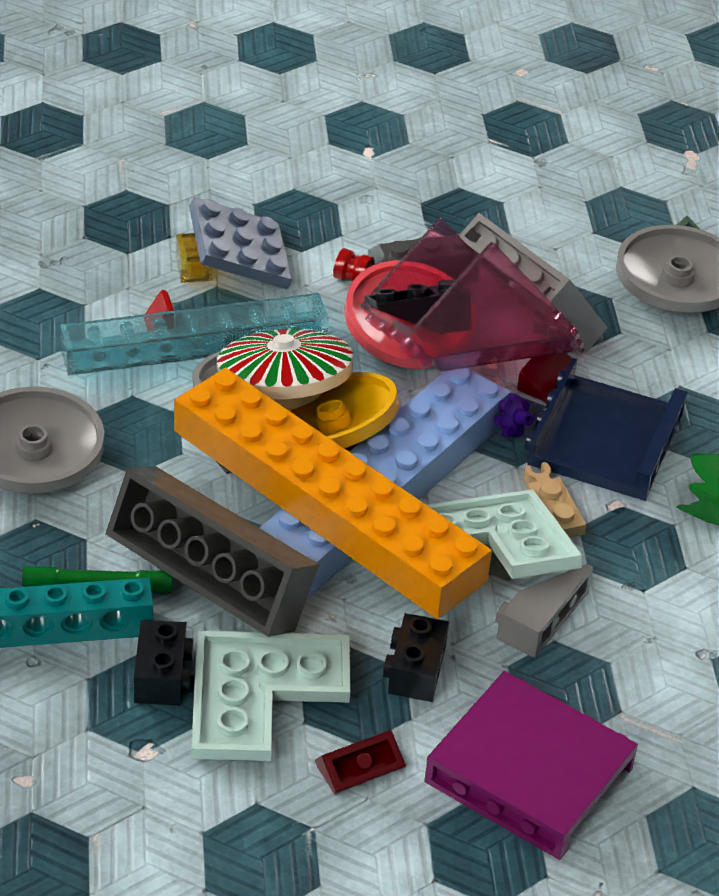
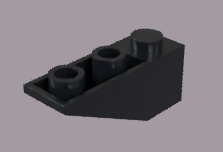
M441 280L438 282V285L428 287L423 284H412L407 286V290L400 291L389 288L379 289L376 291V294L364 296L365 301L377 310L439 334L470 329V291L458 284L456 280Z

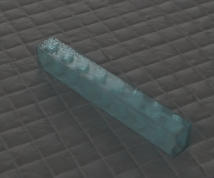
M313 293L60 325L61 352L68 376L202 359L221 351L237 339L263 331L308 329L328 333L329 317L320 294Z

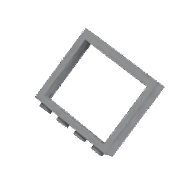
M478 213L458 236V239L502 289L584 351L588 352L607 330L608 327L569 278L482 214ZM510 279L515 282L511 288L506 285Z

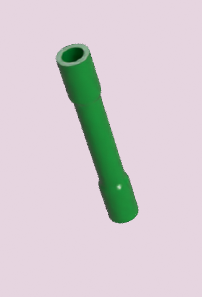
M23 566L22 587L150 578L151 593H172L173 577L164 571L155 570L130 572Z

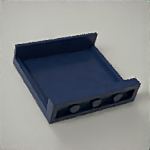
M572 358L567 370H560L556 382L557 389H551L546 401L547 409L539 411L535 424L536 430H530L527 435L524 447L525 450H529L527 465L541 469V464L546 462L551 467V472L646 501L683 417L688 392L675 388L669 402H664L575 375L577 359Z

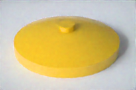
M352 372L350 377L341 385L324 392L314 401L289 411L341 447L346 448L368 439L385 428L398 413L400 399L394 382L388 377L370 372Z

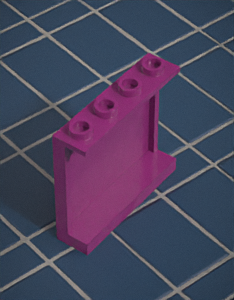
M503 671L427 756L424 782L556 859L561 860L568 851L571 834L622 770L624 769L630 773L633 769L638 744L625 735L617 733L595 721L592 717L584 715L564 704L556 697L550 696L531 686L525 680Z

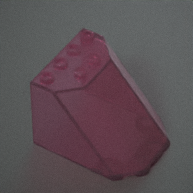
M440 217L370 294H376L377 290L385 288L400 291L407 290V286L412 284H423L428 287L438 285V282L441 280H456L417 324H413L377 310L365 300L360 305L368 314L365 320L377 331L381 330L390 339L394 338L400 344L399 349L411 360L415 359L424 368L431 365L439 371L580 351L585 346L579 338L581 336L579 331L494 242H490L477 255Z

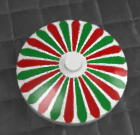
M308 329L269 330L242 337L228 344L217 357V371L219 372L226 367L271 399L303 398L329 391L345 382L353 371V352L344 340L325 332Z

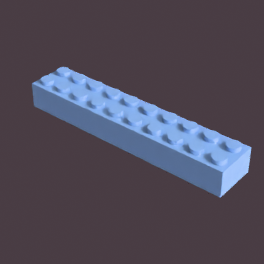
M455 362L400 408L395 418L385 428L368 439L361 441L350 453L420 500L501 427L495 426L494 417L498 414H503L499 410V403L501 400L508 401L511 391ZM284 509L278 511L259 527L261 530L319 564L307 599L352 560L351 557Z

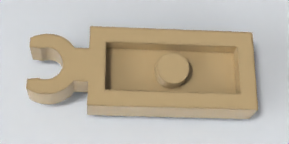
M543 462L540 473L533 472L529 465L525 466L523 479L528 485L527 490L533 489L569 538L585 535L586 523L562 479L560 477L550 478L551 467L549 464Z

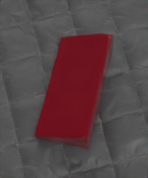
M548 338L520 370L517 390L546 402L550 390L557 389L556 382L560 370H567L572 358L556 341Z
M392 730L321 755L315 759L317 768L334 794L406 767Z

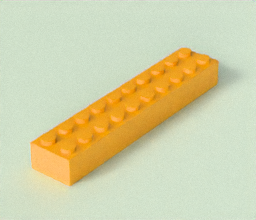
M226 367L174 399V431L437 620L488 582L492 550Z

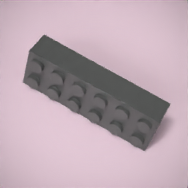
M156 466L127 468L105 533L110 538L267 637L290 633L296 630L319 567L318 563Z

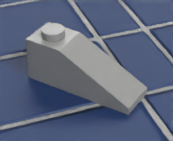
M585 564L582 565V568L570 570L518 591L509 603L504 602L497 612L495 621L499 624L496 639L536 658L589 592L593 566Z

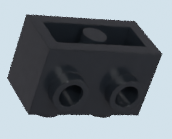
M408 613L404 614L401 628L394 627L390 649L395 650L394 655L387 654L385 659L383 677L389 678L388 694L433 702L447 644L449 621Z
M140 620L134 671V703L181 706L182 690L190 689L191 667H184L185 661H192L193 638H186L187 622Z

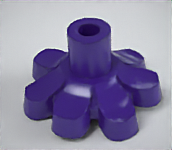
M514 393L509 394L508 401L501 400L498 407L503 414H498L494 417L495 426H504L501 434L505 438L522 436L524 426H530L534 421L533 414L528 412L530 408L529 402L521 399L519 395Z

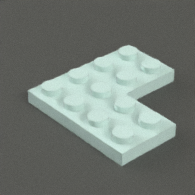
M533 489L427 505L484 545L488 544L511 579H530L534 575L547 573L563 574L569 570L582 568V554Z
M197 630L191 759L271 761L272 701L350 702L349 635L284 633L267 637L261 632Z

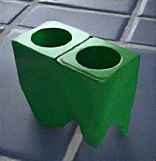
M692 454L691 463L693 468L705 483H692L689 485L690 491L699 501L693 502L690 505L680 504L676 508L705 522L719 526V454Z

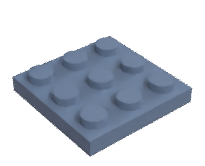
M197 197L192 199L189 210L201 265L288 289L293 279L278 222L266 216L260 217L247 213L240 208L233 209L220 205L210 199L203 200Z

